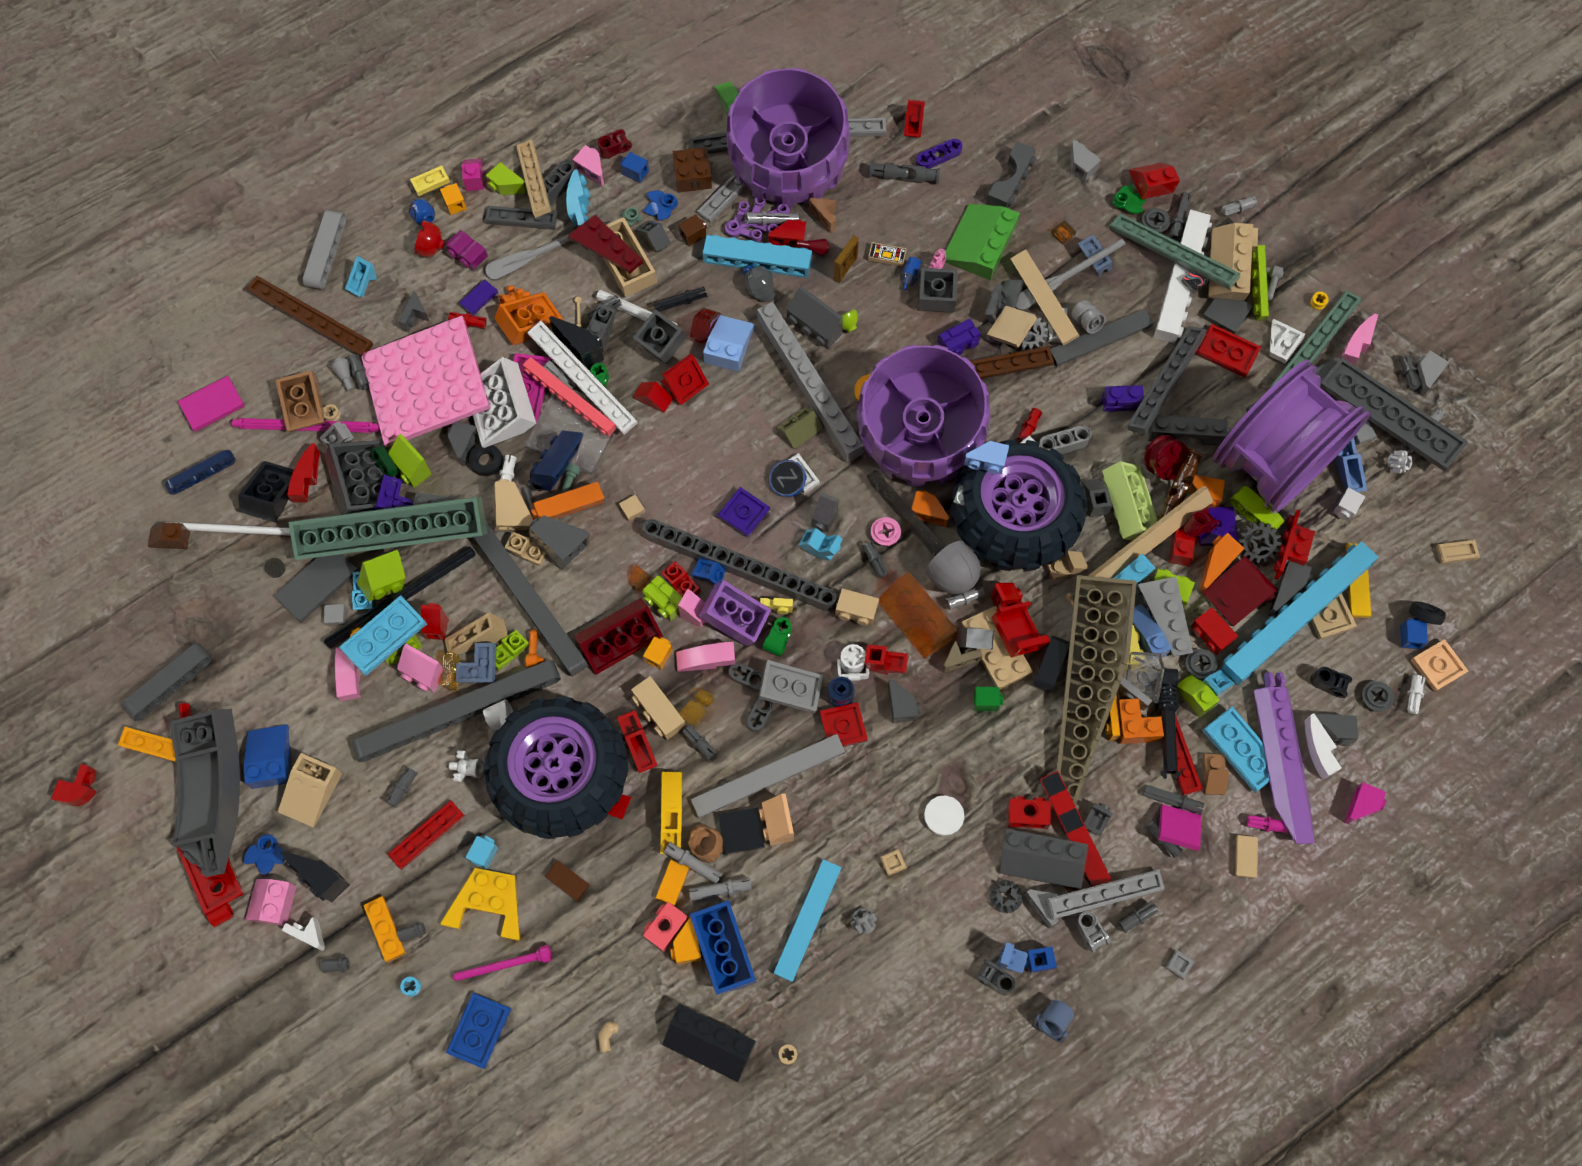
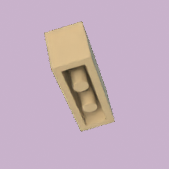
M651 676L631 689L633 694L631 699L637 707L641 705L644 709L643 715L648 722L653 721L656 725L654 729L660 737L664 736L668 740L686 727L683 718Z

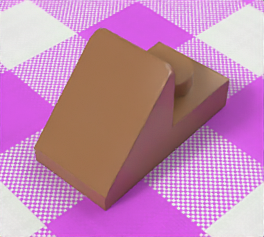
M820 198L809 199V210L830 233L835 231L837 219L833 212L836 211L837 201Z
M1204 754L1205 795H1226L1229 770H1225V757L1222 754Z

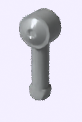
M1276 265L1271 268L1266 267V273L1271 278L1267 290L1268 300H1272L1277 282L1284 274L1283 268Z

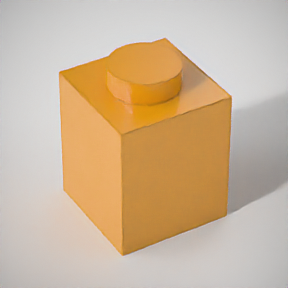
M457 183L440 189L450 215L467 209Z
M654 636L643 655L644 662L662 671L673 652L670 641L663 637L659 639Z

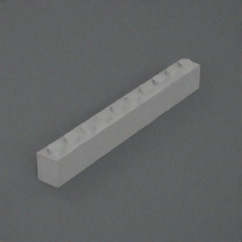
M771 302L757 309L759 324L845 462L848 463L862 456L863 444L775 304Z

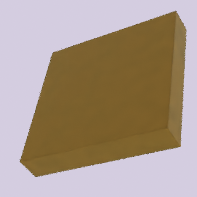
M854 235L834 261V281L837 283L841 282L858 258L859 238Z

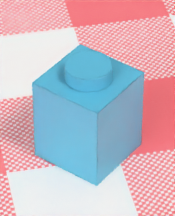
M485 835L483 838L477 836L465 858L469 862L487 870L498 850V847L494 844L495 840Z

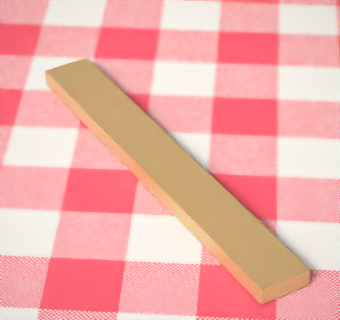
M1202 486L1088 576L1116 577L1142 553L1146 555L1183 526L1195 512L1201 511L1210 505L1213 499L1208 488Z

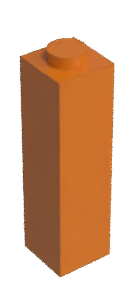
M597 481L534 502L531 514L533 519H540L543 515L559 519L603 504L605 498Z

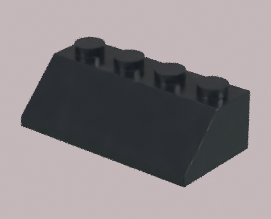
M679 1004L662 1045L739 1082L756 1045V1041Z

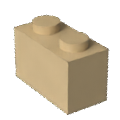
M842 588L835 616L844 621H857L862 626H872L879 598Z

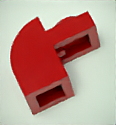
M867 644L864 663L869 670L885 675H888V673L906 674L909 655L908 653L889 652L887 646Z
M81 764L74 783L58 780L51 799L69 806L86 804L96 794V791L90 788L91 784L95 781L96 770Z

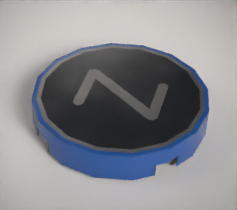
M783 460L772 468L769 482L771 488L778 495L793 497L804 489L807 475L805 469L798 462Z

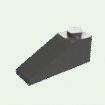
M1288 560L1277 586V596L1272 602L1268 616L1272 617L1299 593L1305 585L1311 582L1313 576L1310 574L1311 566H1303Z

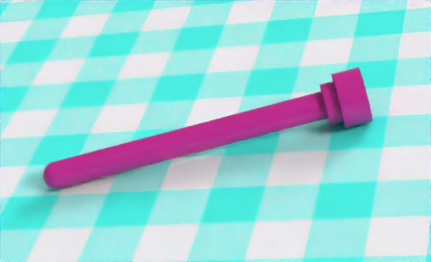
M549 945L540 946V949H537L534 953L456 972L453 974V980L459 981L537 960L543 963L552 961Z

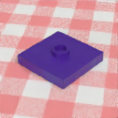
M740 487L718 513V518L748 538L770 511V507Z
M1208 508L1210 510L1209 513L1215 520L1218 519L1220 524L1212 532L1198 536L1199 545H1213L1212 542L1218 535L1224 536L1226 533H1229L1239 542L1234 508Z

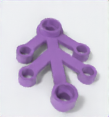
M758 197L755 198L753 213L760 212L761 208L766 204L765 199L762 203H758L760 200ZM742 201L739 203V211L735 219L726 223L725 231L731 237H737L741 234L755 242H759L762 239V232L760 230L769 234L771 229H776L778 225L746 224L745 220L742 221L744 214L749 211V203ZM780 204L776 210L767 213H790V208L787 205ZM751 226V227H754V228H756V229L753 230V231H750V230H748V229H746V228Z

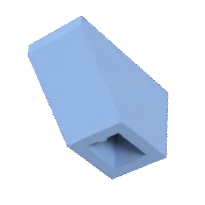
M989 441L967 453L964 465L974 470L982 469L991 474H1002L1009 445Z

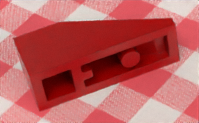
M1183 525L1172 534L1168 563L1188 566L1193 558L1195 537L1187 535Z

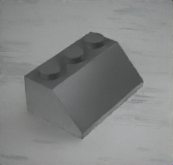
M800 286L787 308V319L792 325L798 326L805 335H810L814 338L818 345L829 349L842 335L843 317L804 287Z

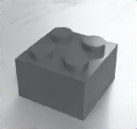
M921 268L918 310L954 312L957 270Z
M655 309L633 339L648 352L667 364L688 335L683 329Z

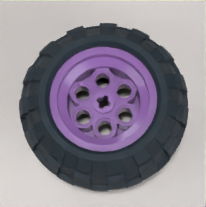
M1014 439L999 442L1009 445L1002 474H991L986 470H974L968 466H963L952 492V519L956 524L957 533L961 540L974 550L973 552L982 562L985 563L988 560L997 564V569L1011 571L1012 568H1021L1023 572L1039 569L1041 565H1049L1064 556L1065 552L1073 547L1086 520V492L1084 487H1081V479L1074 466L1066 464L1063 461V455L1053 448L1047 450L1039 446L1040 442L1027 440L1026 443H1017ZM959 485L963 486L964 506L953 502ZM996 498H1002L1004 502H998ZM1034 507H1040L1042 511H1037ZM1002 515H1008L1011 519H1004ZM1026 519L1029 521V524H1024L1021 520Z
M561 696L556 697V699L545 700L541 698L529 702L530 705L519 711L516 709L505 718L506 722L501 728L494 732L484 760L486 789L499 813L518 830L545 839L565 836L573 837L584 833V830L602 822L608 816L613 806L619 802L624 791L623 787L626 777L628 776V760L625 745L611 719L588 702H580L571 697ZM551 745L554 746L552 751L544 752L545 748ZM567 747L574 748L571 754H564V750ZM534 761H541L538 768H531ZM552 762H554V763H557V762H558L559 766H558V767H555V766L552 767V766H551V763H552ZM574 765H581L580 771L576 773L571 772V769ZM548 779L546 786H538L540 780ZM568 781L566 788H559L560 782Z

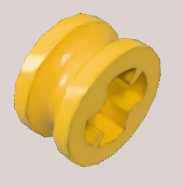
M1316 292L1310 300V305L1315 310H1322L1328 303L1329 298L1324 292Z

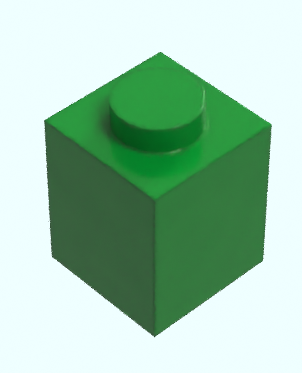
M975 687L974 711H998L1000 705H1003V693H1000L999 687Z

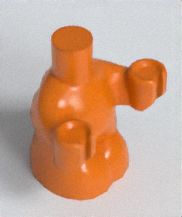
M510 285L506 287L508 295L500 294L498 295V300L500 304L528 297L530 293L528 290L523 291L522 288L515 290V287Z

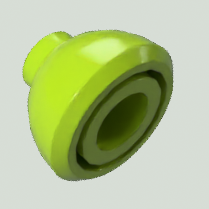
M853 309L841 315L843 317V330L849 333L857 329V310Z

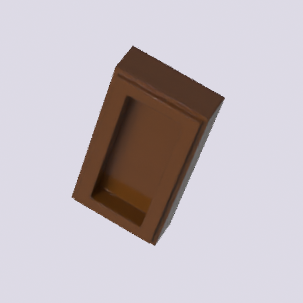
M558 860L545 876L577 902L590 886V884Z

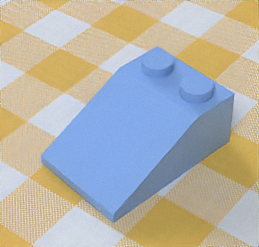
M720 315L708 337L703 352L704 363L739 372L755 325Z

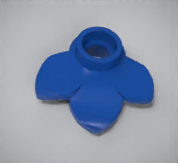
M663 191L648 192L647 195L651 203L644 209V212L650 216L657 215L659 221L665 220L671 215L672 210L677 207L678 200L673 194H665Z
M269 834L263 835L259 838L257 844L250 846L246 851L244 864L256 863L261 875L265 876L272 871L275 863H284L282 861L284 857L280 853L284 850L278 846V841L274 836ZM271 842V846L266 849L265 844Z

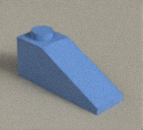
M1142 604L1135 606L1133 625L1135 631L1139 633V643L1149 663L1167 656L1172 648L1163 631Z

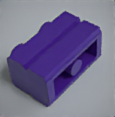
M967 319L939 334L937 342L940 346L947 347L948 350L960 356L967 348L973 349L979 344L981 334L972 320Z
M1143 385L1106 386L1102 394L1103 411H1136L1144 399Z

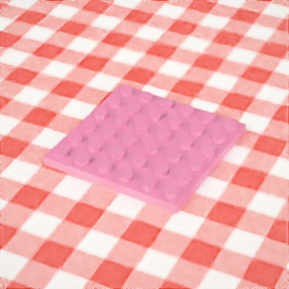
M463 316L373 349L362 356L363 365L366 368V376L370 382L369 388L383 442L387 448L393 446L399 434H402L409 440L491 409Z

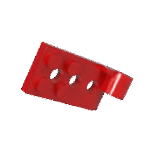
M177 847L176 849L203 913L210 924L215 928L233 918L234 912L229 902L244 895L230 859L228 858L224 874L205 877L201 873L202 869L196 864L190 863L183 856L184 852ZM222 883L221 890L214 893L215 885Z

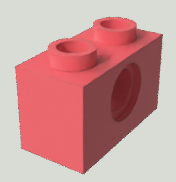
M669 902L666 905L662 904L656 912V919L653 922L650 921L643 930L645 932L644 938L664 953L689 919L686 914ZM663 921L670 923V928L667 931L659 929V925Z

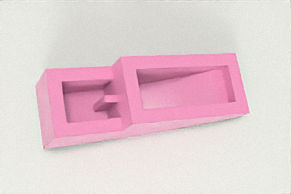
M1373 314L1359 326L1344 348L1340 359L1343 357L1354 365L1359 359L1360 352H1366L1371 344L1378 314Z
M734 641L703 645L676 652L677 671L716 669V666L735 664Z
M337 647L335 653L337 698L340 701L361 698L359 669Z

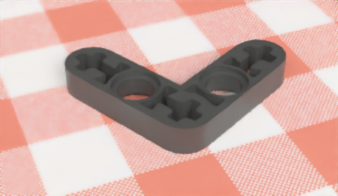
M735 663L730 666L729 676L732 681L759 693L761 682L758 685H752L750 678L758 676L762 681L763 673L741 663ZM741 669V673L747 675L746 681H744L743 675L738 674L736 677L733 671ZM757 699L747 720L748 728L752 732L757 733L764 729L776 703L768 701L770 708L762 710L759 704L766 700ZM758 713L761 714L759 720L761 725L753 727V722L751 721H756Z

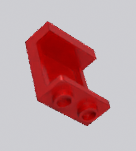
M1018 601L1011 606L1002 605L996 609L997 612L991 617L1011 658L1042 650L1050 642L1048 635H1039L1027 611L1031 606L1030 601L1023 603Z

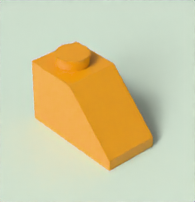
M691 917L673 941L674 947L670 948L672 960H676L677 965L702 961L700 944Z

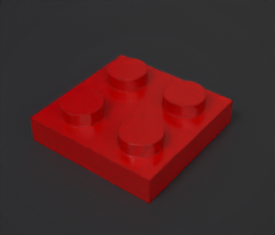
M858 702L820 711L826 739L837 734L843 747L868 741Z

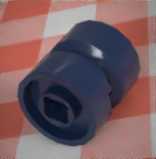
M836 677L829 684V702L834 707L851 704L854 695L853 683L846 677Z

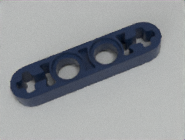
M224 450L170 478L164 485L169 494H178L233 465L236 458L231 450Z

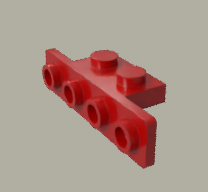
M1297 509L1293 515L1290 514L1286 525L1289 527L1283 534L1282 540H1284V545L1280 546L1278 553L1280 559L1276 561L1273 571L1276 572L1274 579H1279L1284 571L1287 560L1303 566L1307 563L1315 531L1297 525L1301 510Z

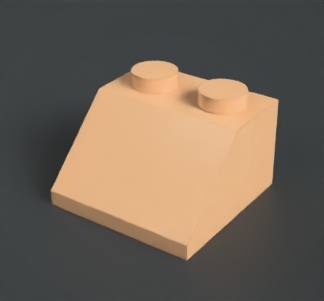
M786 793L762 802L763 809H759L761 821L766 823V828L763 829L765 841L769 840L770 846L794 841Z

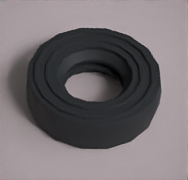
M479 444L470 452V467L480 476L494 475L502 467V454L494 445L484 448ZM483 454H490L493 460L491 464L483 466L479 463V458Z
M1414 601L1409 608V613L1413 617L1426 623L1441 625L1446 618V613L1443 610L1428 603Z

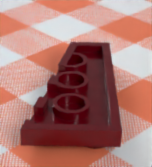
M593 215L568 235L570 241L581 244V247L595 252L601 258L604 257L611 264L629 274L643 264V259L596 215Z

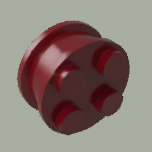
M1161 435L1146 445L1144 465L1149 472L1156 474L1159 478L1172 480L1176 478L1181 464L1185 462L1189 454L1188 447L1185 443L1176 440L1170 435Z

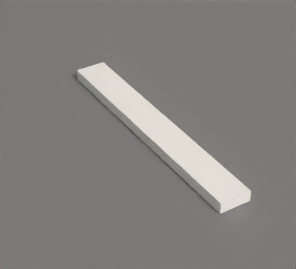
M542 321L538 322L527 332L624 435L638 423Z

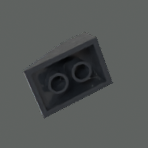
M554 316L549 317L553 334L589 371L592 365L604 361V351L600 345L602 342L596 334L593 335L587 329Z
M264 461L238 495L239 512L276 522L288 502V488L294 469Z

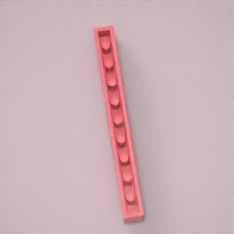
M530 357L523 364L526 374H530L535 381H539L544 388H548L551 394H555L560 401H564L569 408H573L576 414L583 416L586 422L589 421L603 435L609 437L616 430V425L533 358Z

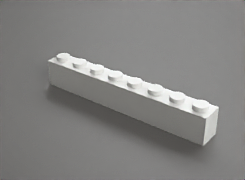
M1190 210L1180 243L1204 255V252H1201L1202 247H1206L1208 237L1205 236L1206 233L1210 232L1212 223L1209 222L1211 215ZM1176 262L1173 265L1153 337L1170 343H1175L1177 337L1181 338L1184 327H1181V323H1185L1188 312H1185L1186 307L1189 308L1192 300L1189 294L1194 291L1184 277L1194 280L1188 278L1187 275L1193 277L1189 275L1190 273L1197 275L1192 270Z

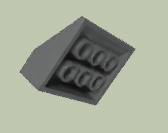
M383 440L328 445L324 457L341 514L375 510L384 475L374 461L371 449L378 445H382L386 449Z

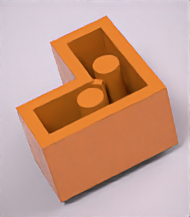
M1122 699L1117 702L1121 734L1119 737L1120 744L1159 742L1163 738L1162 718H1141L1139 699Z

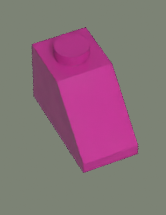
M482 158L468 159L462 163V177L466 191L484 190Z
M1362 782L1356 787L1344 823L1349 824L1373 815L1379 810H1383L1386 804V799H1384L1386 792Z

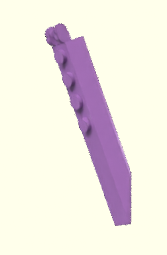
M1266 672L1264 675L1265 688L1254 690L1274 807L1295 844H1314L1311 805L1290 693L1285 687L1286 680L1282 672H1278L1275 677L1271 672Z

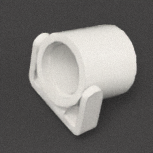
M851 644L842 650L841 659H837L838 677H846L851 681L869 678V669L867 667L866 673H860L866 666L864 663L866 653L862 647ZM841 668L847 674H841Z
M506 699L483 710L485 720L493 732L499 730L506 722L505 718L514 712Z

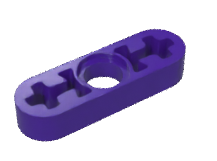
M951 139L918 154L916 166H925L930 169L959 156L962 152V142L958 139ZM942 152L944 156L936 157L935 153Z

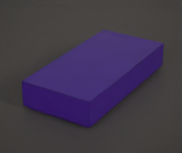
M484 279L459 302L460 306L474 316L498 294V290Z

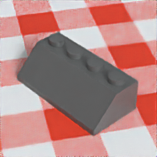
M1006 829L1000 874L1082 889L1089 851L1088 844Z

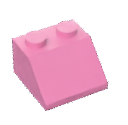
M408 644L404 645L397 667L401 673L400 677L409 683L414 681L417 683L416 686L424 692L429 690L434 693L447 673L438 661Z
M256 879L245 920L284 927L288 921L297 886L285 881Z

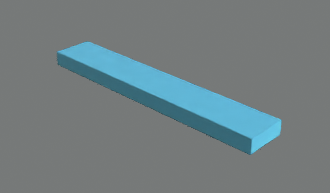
M824 859L822 860L775 968L774 975L793 983L842 867Z

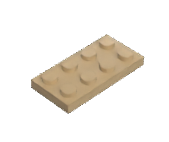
M994 606L962 621L961 625L963 628L994 630L993 650L980 649L982 653L981 661L994 685L1002 689L1031 675L1033 671L1024 655L1010 657L991 619L997 612V607Z

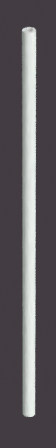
M183 523L189 531L291 536L289 528Z

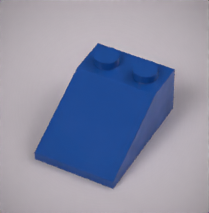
M281 725L248 731L244 758L245 784L252 789L286 784L292 770L289 726Z

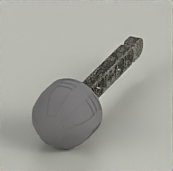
M877 470L869 473L867 479L872 487L933 554L934 558L926 569V575L942 591L951 594H962L972 589L979 579L981 568L978 557L969 546L961 540L945 547Z

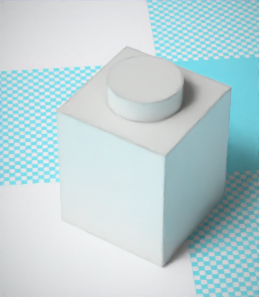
M1348 487L1342 494L1333 513L1343 520L1351 521L1365 496Z

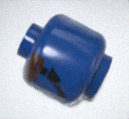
M416 199L410 204L409 215L418 225H421L423 220L432 223L435 218V210L427 200Z

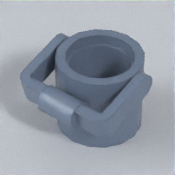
M1052 1000L1044 1013L1038 1014L1033 1025L1057 1042L1062 1043L1069 1033L1066 1030L1074 1018V1013L1062 1001Z

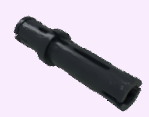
M702 286L692 291L686 290L685 293L653 302V305L657 307L655 309L658 312L686 303L692 304V301L707 298L708 296L705 292V287Z

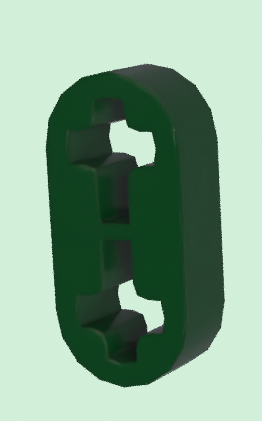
M382 445L372 448V457L383 475L390 477L398 475L397 467Z

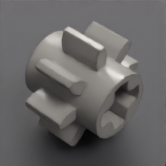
M864 908L854 912L852 916L854 921L851 922L854 931L857 930L859 934L871 933L876 927L874 922L877 921L874 912Z

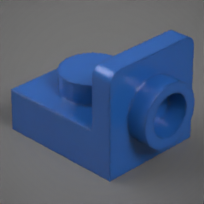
M699 558L691 575L696 579L709 581L715 585L723 580L725 570L718 562Z

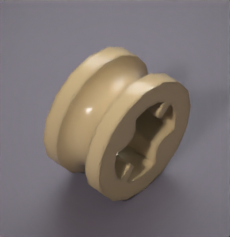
M329 404L324 406L323 413L326 421H338L340 419V411L335 405ZM330 411H333V416H329Z
M787 1044L780 1048L779 1059L782 1063L790 1065L796 1061L798 1054L794 1046ZM785 1049L794 1052V1056H791L792 1060L788 1061L787 1058L782 1057Z

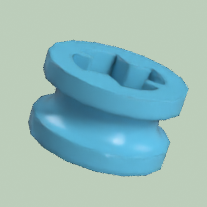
M409 976L402 980L400 989L403 994L413 997L420 992L421 983L418 979ZM408 982H415V985H413L416 987L414 991H406Z

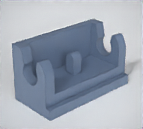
M1094 235L1078 243L1080 250L1087 259L1103 250V247ZM1108 255L1092 264L1098 276H1101L1104 270H1107V272L1112 270V260Z

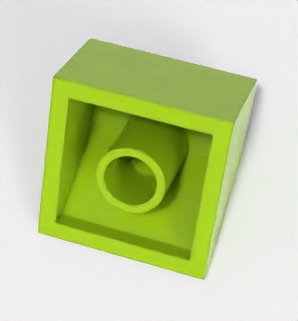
M399 434L388 454L395 463L397 470L402 474L400 475L402 480L406 484L410 483L415 488L432 473L424 458L402 434Z
M398 550L362 563L357 584L368 601L379 600L385 595L392 592L397 593L403 588L406 577Z

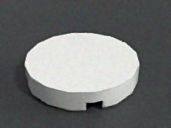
M946 795L937 796L932 799L924 812V820L928 829L939 836H948L958 832L963 825L965 817L964 809L960 802Z

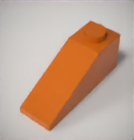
M1226 533L1224 536L1218 535L1212 542L1214 546L1209 550L1199 586L1201 592L1207 589L1245 549L1229 533Z

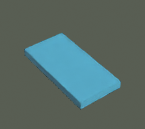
M400 595L339 648L367 676L425 627L427 623Z
M1233 706L1202 730L1254 793L1270 781L1263 742Z

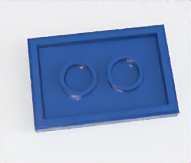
M472 993L446 1053L486 1069L512 1009Z

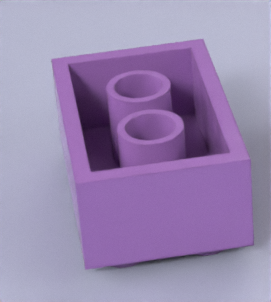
M722 580L712 588L698 617L745 646L756 642L771 609L725 580Z

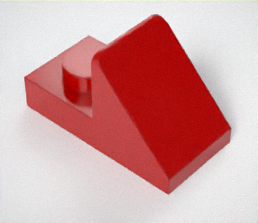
M908 99L904 136L921 137L925 101Z

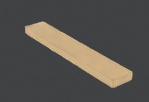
M533 140L516 145L533 215L536 218L552 212Z
M1025 249L1010 258L1062 345L1064 346L1078 338V332L1027 250Z

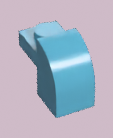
M817 528L807 529L798 546L820 559L831 560L833 555L840 550L843 538L839 535L826 536Z

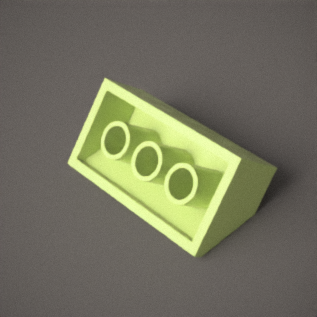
M1120 461L1102 470L1103 480L1109 490L1114 508V516L1120 527V535L1123 539L1133 541L1154 525L1158 519L1141 467Z

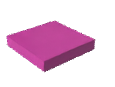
M1162 804L1160 808L1158 840L1198 851L1201 842L1202 815Z

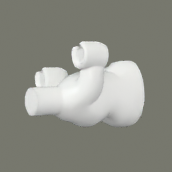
M458 750L456 757L460 758V761L450 762L449 764L450 770H457L458 772L453 774V781L461 782L465 776L480 778L484 772L483 760L468 759L466 751Z

